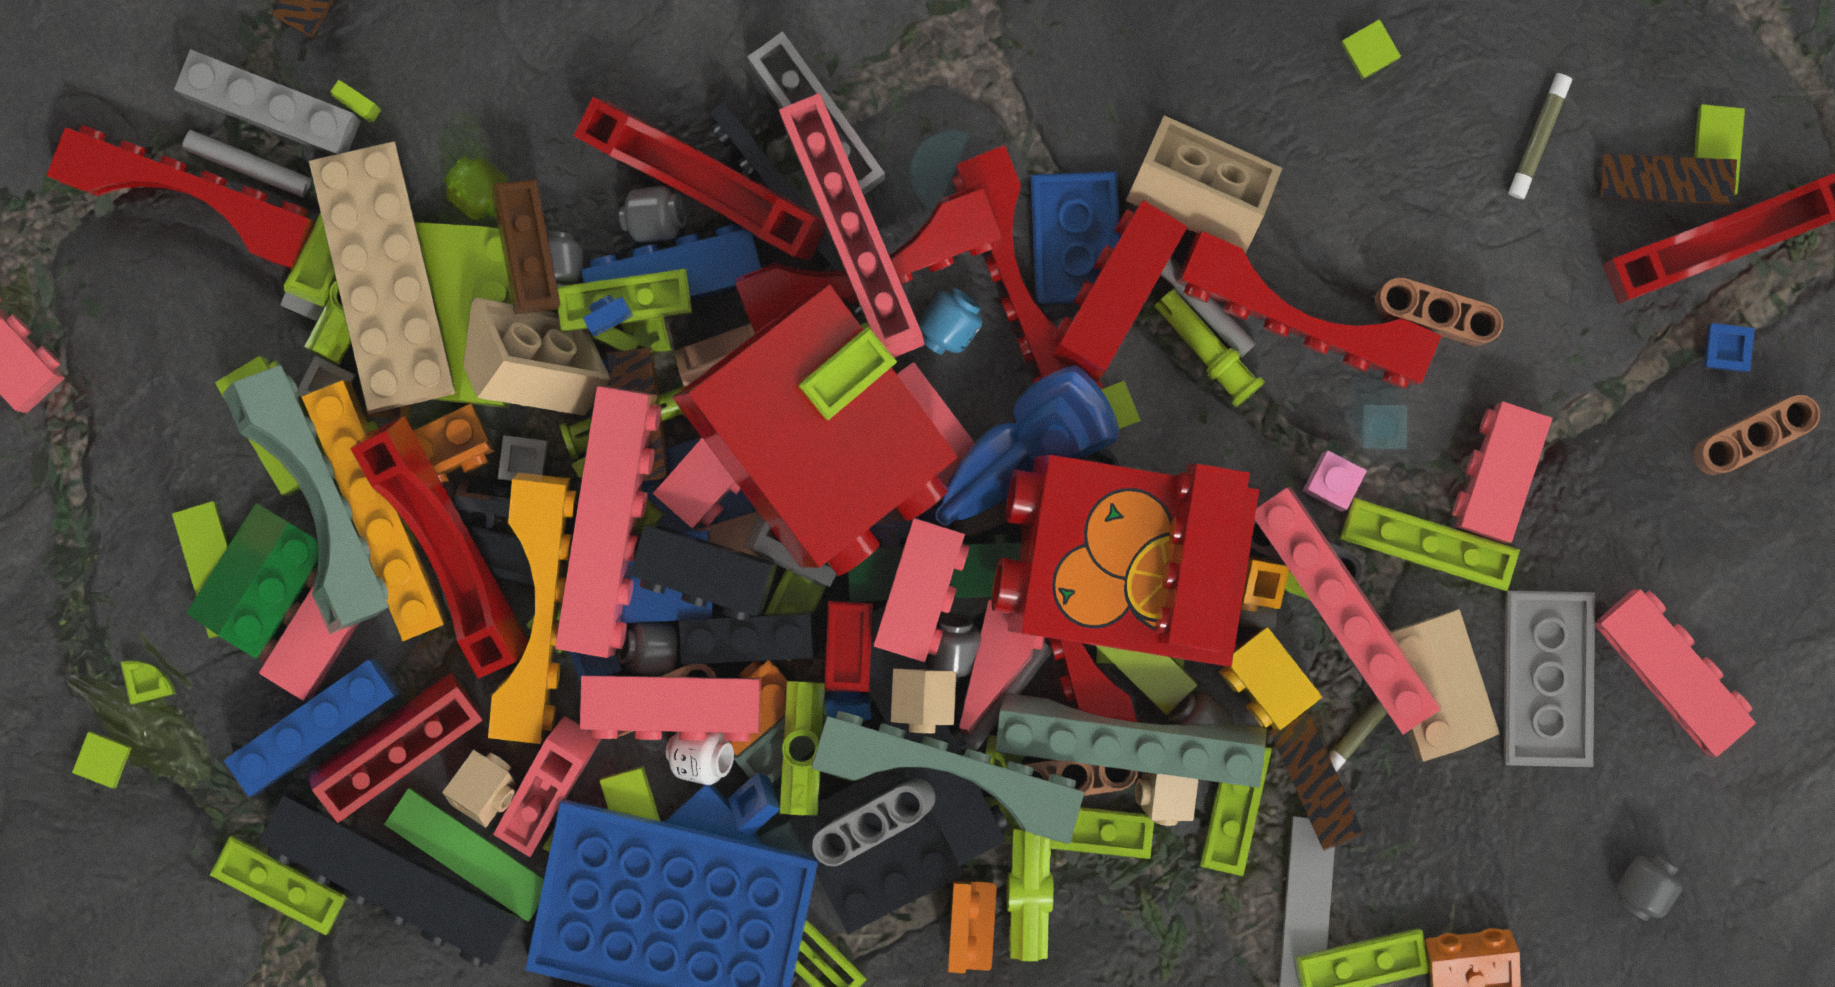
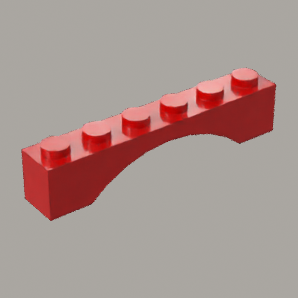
M592 97L573 135L605 154L698 200L744 227L757 237L796 258L810 260L827 228L823 217L609 101Z
M81 125L79 132L65 127L47 172V177L97 197L117 190L138 187L167 188L192 195L208 203L221 213L239 233L250 253L292 270L315 224L311 219L306 218L307 209L284 201L282 207L279 208L266 203L268 195L258 190L243 186L241 193L226 188L227 179L218 175L202 171L201 176L197 177L186 173L187 164L162 155L160 162L144 157L146 149L122 140L120 146L117 147L104 142L106 134L90 127Z
M1003 145L956 164L958 176L951 178L956 193L981 184L984 188L1002 238L994 241L996 247L989 250L990 256L984 258V262L992 282L1000 280L1007 295L1000 299L1009 323L1017 320L1023 336L1016 339L1025 363L1034 362L1039 377L1032 379L1033 383H1036L1049 374L1068 367V365L1052 356L1059 344L1052 339L1058 328L1046 318L1034 303L1020 276L1014 255L1012 228L1014 209L1021 183L1006 146ZM1100 379L1098 382L1094 381L1102 390L1103 386Z
M1835 173L1602 264L1618 305L1834 222Z
M978 184L940 199L930 217L914 236L894 252L888 254L901 284L912 280V272L928 266L930 272L937 271L954 263L953 256L969 251L971 256H975L996 247L994 241L1002 238L982 185ZM776 262L735 278V285L754 333L809 291L829 284L840 299L846 298L848 303L858 301L845 270L819 272L796 269Z
M1204 231L1195 235L1176 279V283L1185 286L1183 293L1193 299L1205 303L1208 302L1209 297L1224 303L1223 311L1243 320H1247L1249 315L1265 321L1263 328L1271 333L1282 337H1287L1289 332L1304 338L1302 345L1306 348L1327 355L1328 350H1332L1344 356L1342 363L1363 372H1366L1368 367L1384 373L1383 381L1401 389H1406L1408 384H1422L1442 336L1403 318L1383 324L1353 326L1330 323L1309 316L1287 304L1268 288L1253 269L1243 248Z
M402 416L369 432L350 449L371 487L382 495L401 515L426 552L447 599L457 642L477 678L479 679L514 663L525 651L529 641L406 417Z
M1018 524L1019 531L1022 534L1024 525ZM1048 638L1054 660L1062 659L1066 676L1059 677L1066 703L1073 701L1075 709L1086 713L1137 722L1130 696L1115 686L1099 670L1082 643Z

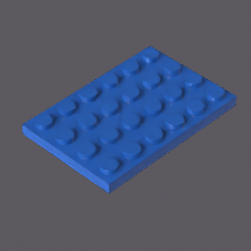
M563 799L558 810L525 970L594 987H792L819 860L816 857Z

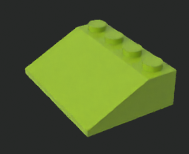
M414 222L455 390L453 395L432 400L471 403L474 405L509 409L510 403L477 398L463 366L471 303L474 299L481 298L513 304L499 229L482 226Z

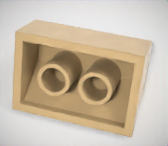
M1164 115L1126 201L1139 206L1141 201L1144 200L1188 226L1186 230L1197 233L1204 231L1243 248L1246 254L1264 217L1282 168Z
M475 298L471 303L463 366L477 398L585 416L595 402L597 386H607L610 382V376L588 329L562 332L559 313L539 311L515 314L513 304Z
M1460 609L1390 631L1442 706L1441 710L1407 732L1416 760L1424 762L1468 748L1500 734Z

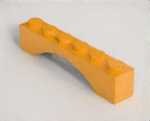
M341 380L302 396L325 455L332 464L335 479L342 496L350 504L352 520L358 535L365 539L369 547V561L375 576H380L387 587L388 600L386 601L402 641L446 624L449 620L437 590L414 546L401 515L382 495L371 487L350 449L370 432L352 384L349 380Z
M518 472L512 479L508 523L520 540L530 563L535 586V617L531 637L521 661L492 695L488 738L541 744L546 731L552 732L554 729L556 706L549 705L550 689H557L560 676V663H553L560 622V620H557L559 603H563L566 577H561L563 560L569 561L573 540L571 534H565L567 517H574L577 501V492L570 491L571 478Z

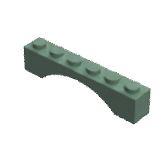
M279 365L233 382L224 391L223 396L240 434L258 443L278 459L296 480L308 501L316 525L319 547L318 571L312 596L329 634L331 635L377 616L389 607L386 601L388 600L387 587L382 578L375 576L369 563V547L362 536H357L352 525L350 504L344 496L339 495L333 482L335 475L332 464L319 451L315 442L317 437L315 426L310 417L304 416L297 401L299 398L298 389L293 378L289 375L286 376L282 366Z
M1006 693L1000 709L996 752L1260 788L1267 728L1225 722L1206 725L1137 723L1086 713L1047 698Z
M842 711L837 712L836 719L829 716L826 717L811 769L852 781L875 772L894 768L924 767L949 772L972 781L993 795L1012 814L1024 832L1070 844L1084 792L1074 789L1076 785L1075 780L1051 774L1049 781L1032 777L1034 768L1008 761L1006 769L989 764L990 755L970 749H965L964 756L947 752L949 743L923 736L921 744L904 739L905 730L880 723L878 731L861 726L863 722L862 717Z

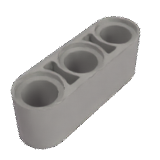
M921 778L907 779L838 817L815 835L812 846L815 857L826 866L841 865L914 825L932 810L935 804L933 788L927 781ZM903 792H910L918 798L920 803L919 811H912L904 805L902 800ZM866 813H874L881 819L882 831H874L867 825L865 820ZM830 833H836L843 838L845 842L844 852L837 851L831 846L829 842Z

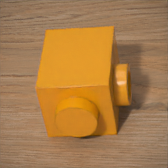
M1249 555L1241 609L1257 612L1258 606L1280 609L1289 573L1287 565L1264 557Z

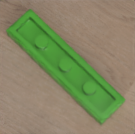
M411 787L407 789L384 825L527 922L531 921L539 907L544 877Z

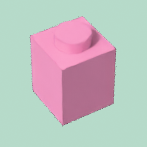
M1330 451L1323 452L1302 492L1340 512L1347 510L1367 470Z

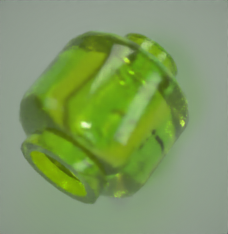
M465 156L455 164L444 179V183L448 185L446 188V198L472 221L481 220L487 215L494 219L496 218L491 187L495 183L509 182V179L486 158L478 156L469 159Z

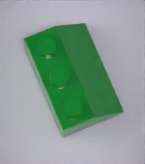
M255 503L186 614L250 656L260 659L267 645L272 639H275L283 626L287 613L298 602L307 588L306 585L309 578L318 567V540L260 504Z

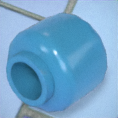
M953 288L951 292L938 291L918 318V325L925 334L923 336L924 344L940 355L945 350L953 353L963 352L982 326V317L978 313L981 310V306L959 289Z

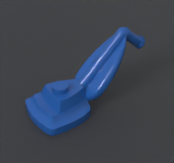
M1076 365L1065 367L1040 379L1016 400L1014 407L1016 424L1003 423L996 425L986 432L969 449L957 465L948 481L947 488L949 490L943 496L942 505H933L915 519L948 526L954 520H963L975 516L1007 499L1009 484L1014 470L1033 472L1035 457L1055 455L1076 459L1100 451L1115 443L1119 435V426L1105 394L1094 380Z

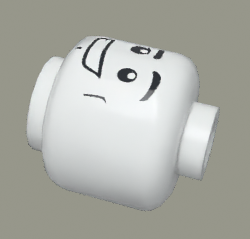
M677 732L667 743L666 758L669 761L670 769L677 778L711 785L729 773L734 760V750L729 741H724V732H706V740H679V732Z

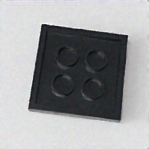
M894 768L875 772L820 800L818 815H791L788 817L806 854L815 857L812 849L813 839L830 822L903 781L914 778L909 768ZM903 792L902 800L904 805L912 811H919L920 803L918 798L910 792ZM929 811L914 825L841 865L826 866L819 862L816 874L849 935L964 875V871L957 862L932 811ZM866 813L865 820L867 825L874 831H882L881 819L874 813ZM830 833L829 842L831 846L837 851L844 852L845 842L843 838L836 833Z

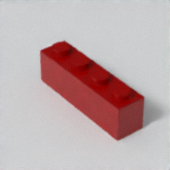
M1144 200L1141 201L1135 212L1126 209L1114 232L1121 235L1115 247L1112 248L1106 244L1093 266L1100 271L1095 282L1092 284L1086 280L1073 301L1074 304L1080 307L1073 320L1065 316L1052 339L1059 344L1052 356L1068 366L1076 365L1080 367L1094 381L1098 382L1110 365L1188 226Z
M1202 464L1187 465L1186 472L1180 473L1176 491L1177 498L1182 499L1180 515L1173 518L1169 534L1170 543L1175 544L1172 562H1166L1162 578L1163 588L1168 589L1165 607H1159L1155 622L1156 633H1161L1159 643L1222 652L1249 472Z
M452 672L309 772L312 791L336 822L339 823L480 723L482 717L477 704Z

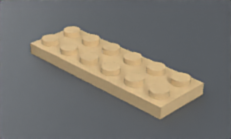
M395 141L309 161L368 413L372 414L455 394Z

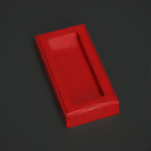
M829 601L825 690L869 692L873 603Z

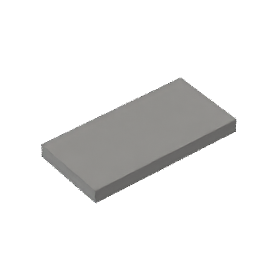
M1506 591L1503 765L1593 767L1595 592Z

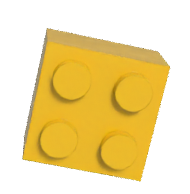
M1268 627L1257 628L1235 645L1232 667L1224 666V668L1218 671L1234 692L1237 691L1239 693L1243 691L1251 702L1245 707L1261 727L1267 728L1270 725L1271 728L1281 730L1322 698Z

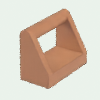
M751 323L675 350L674 354L684 387L755 334Z

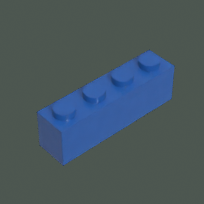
M733 224L717 229V236L701 240L699 234L688 235L675 239V247L659 251L657 245L640 247L632 250L633 257L616 261L615 255L599 257L591 260V267L582 269L581 272L584 283L686 269L691 301L737 290L735 278L762 267L753 233L747 229L743 230L739 224Z
M369 659L226 758L224 762L248 797L258 795L402 694L377 659Z

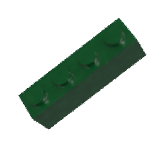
M1014 534L988 535V544H970V536H964L962 543L969 545L970 548L963 570L954 569L949 586L957 588L954 598L992 596L994 576L1000 558L1019 560L1021 542L1014 543ZM900 538V547L883 548L882 539H877L880 546L863 562L848 571L850 602L887 601L907 538Z

